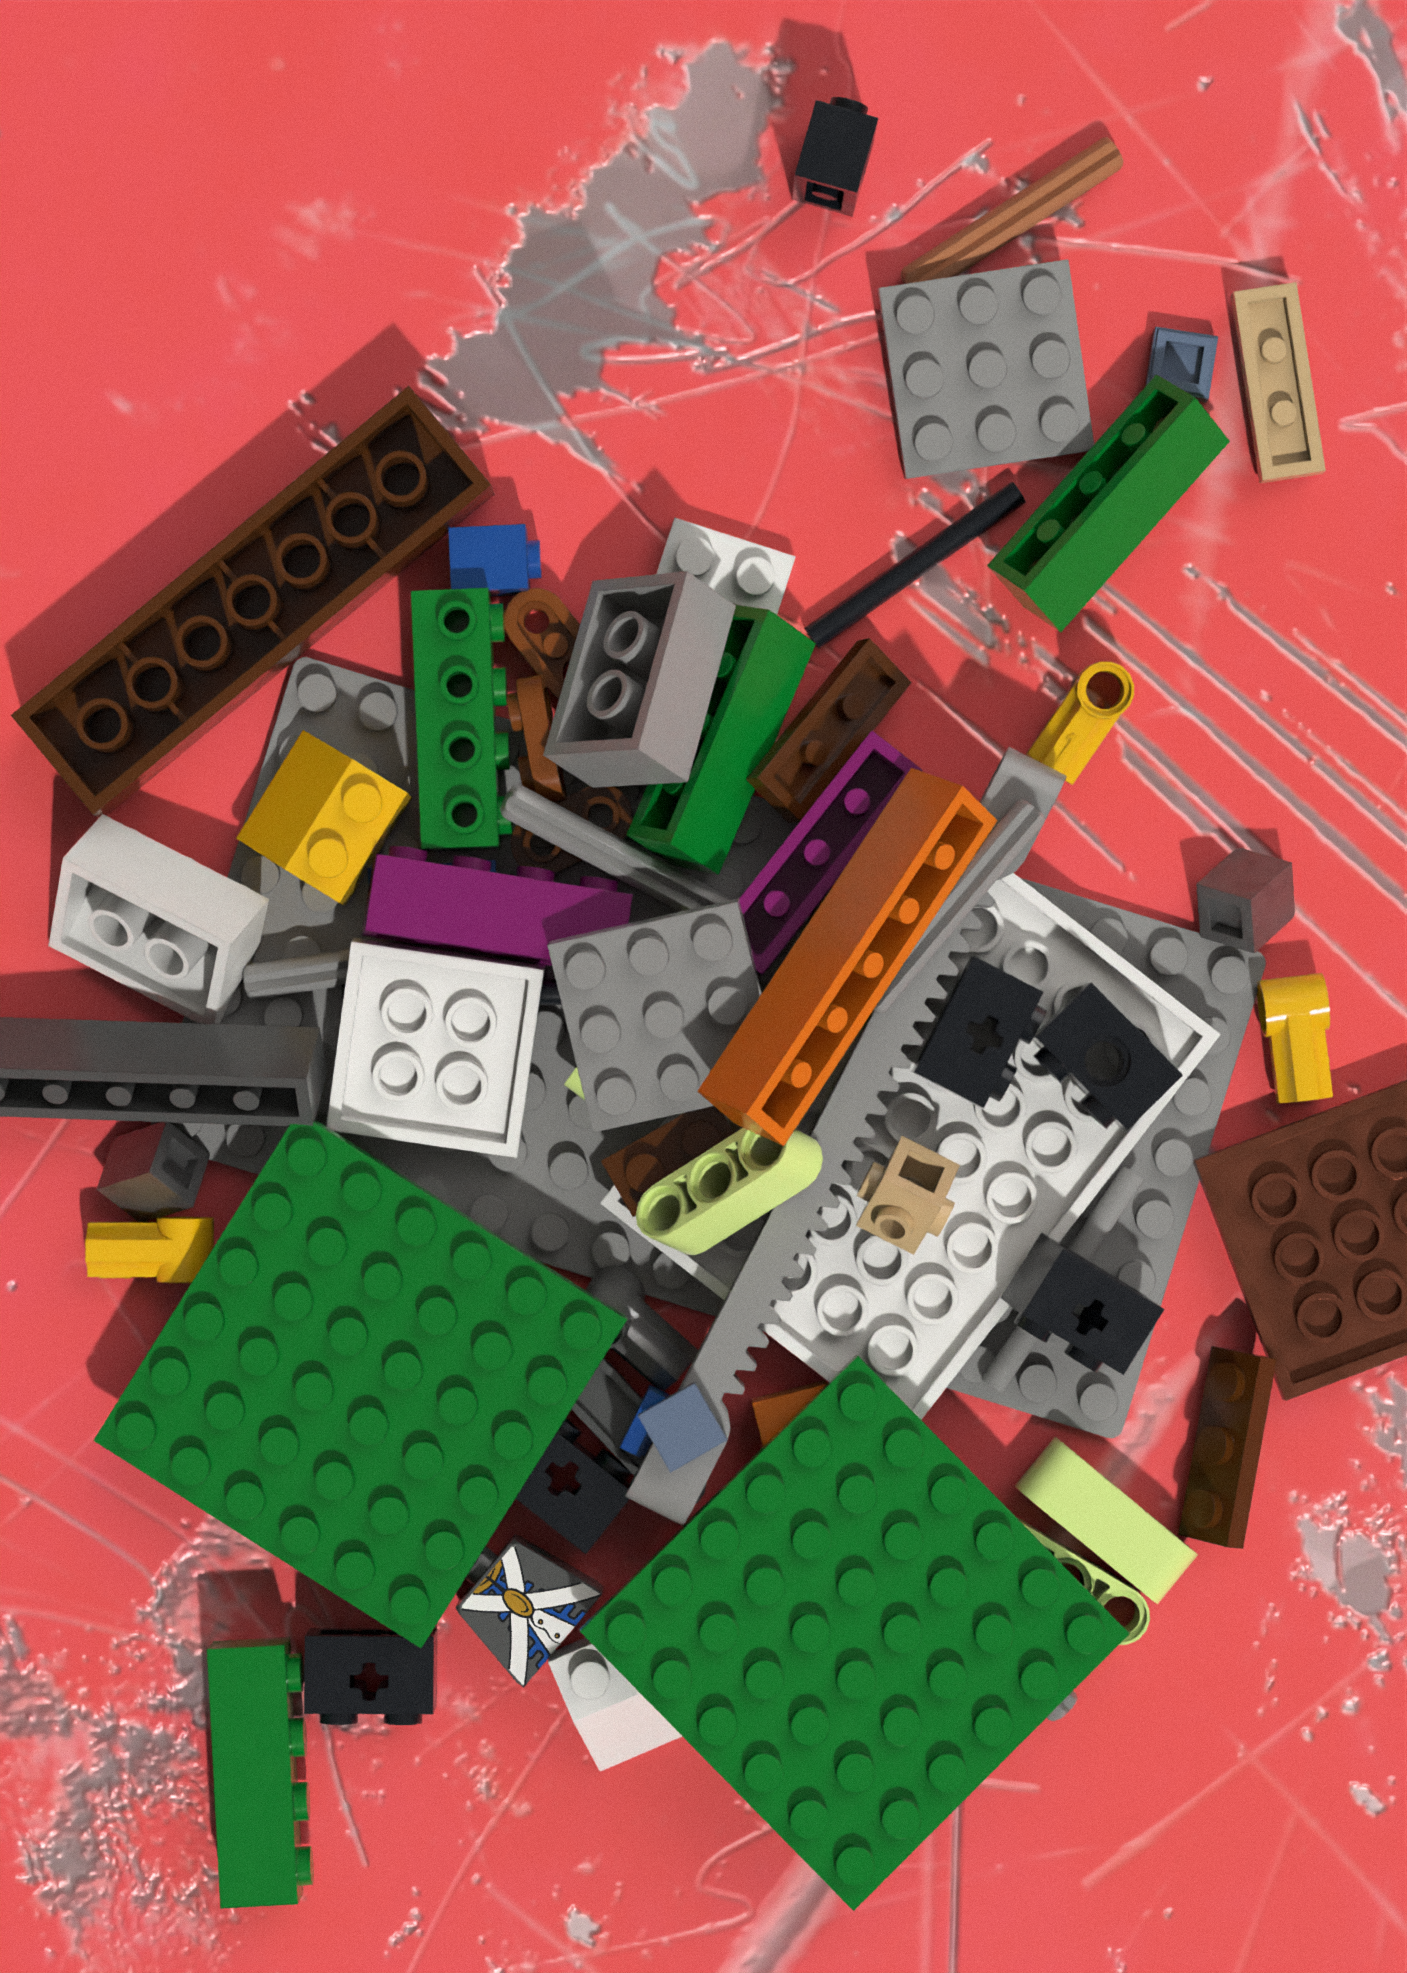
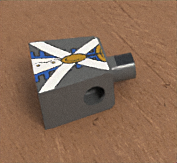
M515 1534L498 1555L485 1546L465 1578L472 1586L458 1601L456 1610L513 1679L524 1688L602 1595L604 1586L522 1536Z

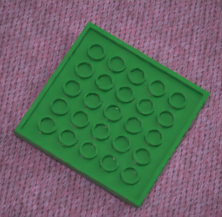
M315 1120L313 1126L290 1124L93 1441L411 1643L422 1648L629 1317Z
M855 1355L579 1629L591 1644L853 1911L1130 1634L858 1355Z

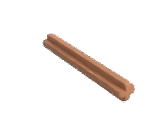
M1108 137L1101 138L905 266L900 275L903 284L960 275L1119 171L1124 162L1120 151Z

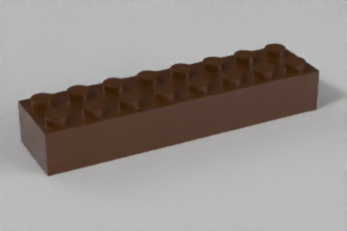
M408 386L11 716L90 812L97 817H100L102 814L107 816L447 535L448 527L459 525L494 496L492 485L410 386Z

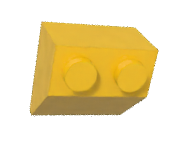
M303 730L236 839L333 900L346 906L368 871L367 868L373 863L376 854L381 850L413 797L354 759Z

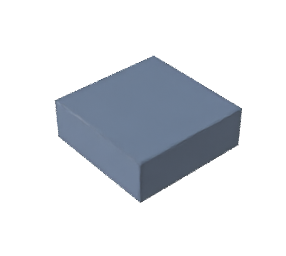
M1155 327L1152 335L1145 387L1157 374L1194 396L1198 401L1207 402L1210 394L1218 336Z
M695 1382L638 1414L640 1421L670 1473L727 1441L725 1433Z

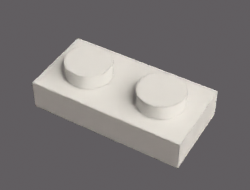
M674 518L656 574L688 571L734 605L769 609L777 615L796 556Z

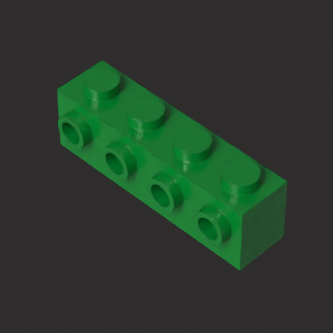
M1156 374L987 565L988 568L1024 608L1059 632H1062L1230 442L1229 439L1194 396Z
M489 588L411 591L421 849L427 852L501 849V834H513V822L505 819L500 811L505 796H499L498 770H510L509 732H497L496 706H507L506 667L494 668L493 642H505L503 603L492 604Z
M736 605L688 782L648 784L626 834L627 836L676 867L719 875L755 791V788L746 779L774 745L816 645L815 642L769 609Z
M290 1637L213 1641L207 1648L220 1909L295 1905L299 1903L304 1893L303 1886L313 1885L314 1881L312 1846H301L300 1821L310 1820L309 1783L298 1782L296 1757L307 1755L305 1717L294 1718L293 1692H303L304 1687L302 1654H291Z

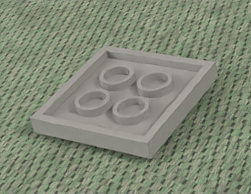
M1068 259L877 289L905 479L1087 452L1092 448L1094 439Z
M739 898L550 941L547 946L593 1133L712 1107L713 1105L697 1091L762 994Z

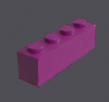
M874 731L868 734L739 898L756 971L760 976L765 974L831 890L909 770L914 768L923 771Z
M390 846L388 855L376 854L373 859L361 936L552 966L547 946L550 941L628 924L633 894L617 892L618 882L605 878L581 876L579 886L554 882L555 872L547 869L517 866L516 876L490 872L492 862L484 859L454 856L451 866L427 862L428 852L403 846Z

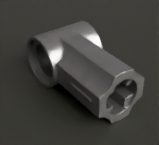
M606 1266L595 1273L585 1290L629 1317L610 1349L612 1348L653 1386L665 1391L678 1380L681 1374L693 1362L698 1349L644 1302L645 1290L643 1284L634 1273L618 1266Z

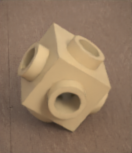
M901 1136L885 1166L874 1161L870 1166L856 1195L867 1201L856 1226L914 1255L927 1232L938 1237L943 1230L955 1205V1202L947 1199L946 1196L960 1165Z

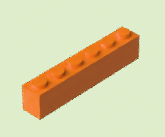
M914 768L909 770L697 1091L734 1124L782 1146L786 1144L998 821L963 785Z

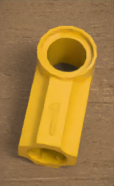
M1097 662L1086 666L1077 675L1073 686L1026 755L1066 775L1065 781L1073 785L1119 716L1130 706L1134 697V683L1131 675L1123 666L1114 662ZM1098 672H1107L1113 675L1120 685L1118 701L1107 709L1095 707L1089 701L1086 694V686L1089 679Z
M1316 973L1258 980L1257 1003L1259 1019L1264 1037L1269 1038L1276 1103L1302 1102L1333 1097L1330 1060L1325 1030L1330 1028V1007L1324 975Z
M158 1217L156 1222H88L85 1239L87 1276L123 1279L156 1277V1282L192 1283L214 1247V1218Z

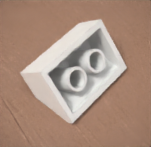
M102 814L62 859L48 946L199 1024H220L243 978V968L249 966L260 943L269 898Z
M586 1637L555 1650L549 1657L548 1664L571 1718L599 1771H603L682 1737Z

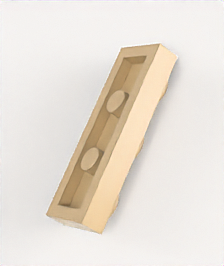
M1297 282L1234 291L1231 294V302L1259 483L1323 474L1326 469Z

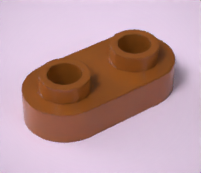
M531 588L529 591L518 593L509 602L504 615L505 629L508 637L537 675L543 674L547 688L559 699L565 680L563 672L566 665L570 662L580 624L554 593L541 588ZM541 611L548 616L549 625L544 632L533 634L525 628V619L531 612Z
M541 674L517 679V692L507 694V706L513 731L524 730L528 755L518 757L522 786L552 802L565 801L567 795L563 768L543 756L554 719L545 678Z

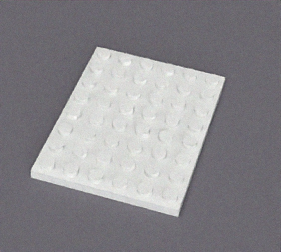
M1014 873L996 880L987 891L995 900L992 907H974L972 909L983 925L978 931H961V936L971 946L969 953L949 954V959L959 969L957 976L937 977L936 981L948 993L946 998L943 1000L926 999L924 1004L936 1016L932 1023L914 1022L912 1026L924 1039L922 1045L903 1044L901 1051L912 1064L909 1069L891 1067L889 1074L900 1087L897 1092L879 1091L877 1097L888 1109L886 1115L867 1114L865 1120L876 1134L873 1139L855 1138L853 1144L864 1155L862 1162L844 1160L841 1167L852 1178L850 1185L831 1184L829 1188L840 1201L839 1207H820L817 1213L828 1224L826 1232L808 1230L806 1233V1237L817 1249L815 1254L796 1253L794 1259L805 1272L803 1277H784L782 1280L792 1292L793 1297L790 1301L772 1300L770 1305L781 1317L778 1325L764 1323L759 1325L760 1329L828 1382L855 1355H858L921 1420L1010 1305L1001 1299V1296L1041 1232L1058 1243L1062 1240L1221 1035ZM975 956L1043 991L1037 1005L1046 1009L1047 1012L1039 1029L1086 983L1092 982L1183 1076L1128 1130H1124L1115 1122L1107 1129L1103 1128L1079 1103L1086 1093L1069 1076L1062 1083H1059L1033 1057L1041 1049L1034 1040L1027 1044L1019 1039L1008 1060V1063L1017 1067V1070L1000 1102L989 1097L984 1108L949 1092L911 1071L970 957ZM986 1017L982 1024L969 1023L966 1033L974 1038L970 1050L979 1054L984 1046L996 1047L1000 1038L992 1033L994 1020ZM866 1022L801 1119L796 1130L809 1136ZM1097 1042L1088 1049L1085 1055V1066L1089 1074L1099 1080L1107 1079L1118 1068V1053L1112 1045L1106 1042ZM683 1113L667 1116L660 1127ZM725 1116L734 1133L743 1128L734 1124ZM901 1136L960 1165L946 1196L947 1199L955 1202V1205L943 1230L938 1237L927 1232L914 1255L856 1226L867 1202L857 1197V1192L873 1161L885 1166ZM615 1185L600 1202L601 1205L723 1300H725L769 1212L765 1213L705 1252L697 1255H686L644 1235L637 1225L636 1216L633 1217Z

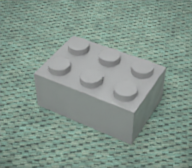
M688 571L593 581L543 756L593 788L688 782L736 605Z

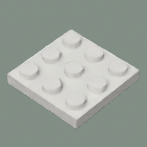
M353 937L349 954L326 1127L337 1132L517 1158L545 965Z

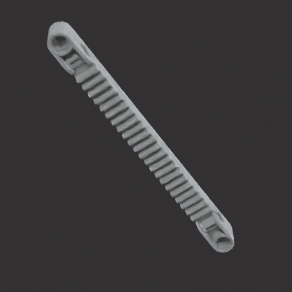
M1009 746L994 772L980 803L998 820L994 827L1015 802L1020 799L1031 803L1043 814L1046 820L1067 776ZM1041 828L997 880L1017 871L1025 861ZM986 892L974 907L990 908L995 900ZM972 910L889 1009L882 1014L872 1011L809 1134L810 1137L818 1142L822 1149L823 1161L817 1178L807 1188L770 1210L678 1389L679 1391L693 1382L697 1384L725 1433L727 1441L731 1428L728 1409L723 1403L722 1397L724 1393L743 1394L745 1384L735 1374L736 1370L755 1371L757 1362L747 1349L748 1347L766 1348L769 1343L767 1336L759 1328L760 1323L778 1325L781 1317L770 1305L772 1300L790 1301L793 1297L792 1292L782 1280L784 1277H803L805 1272L794 1259L796 1253L815 1254L817 1249L806 1237V1233L808 1230L826 1232L828 1224L817 1213L820 1207H839L840 1201L829 1188L831 1184L850 1185L852 1178L841 1167L844 1160L862 1162L864 1155L853 1142L856 1137L874 1138L876 1132L866 1122L867 1114L886 1115L888 1109L879 1100L877 1095L879 1091H898L900 1086L889 1074L891 1067L910 1068L911 1061L901 1051L903 1044L922 1045L924 1039L912 1026L914 1022L932 1023L936 1016L924 1004L926 999L943 1000L946 998L948 993L936 979L938 976H957L959 969L949 959V954L969 953L971 946L960 933L962 930L978 931L983 925ZM727 1441L671 1473L654 1443L651 1442L625 1497L683 1526L693 1510Z

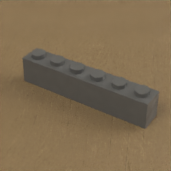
M0 1017L1 1117L289 1126L290 1124L313 1126V1122L316 1119L326 1080L320 1027Z

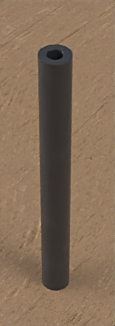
M1010 482L806 626L804 629L810 639L816 643L815 646L818 649L1025 504L1026 500L1013 482Z

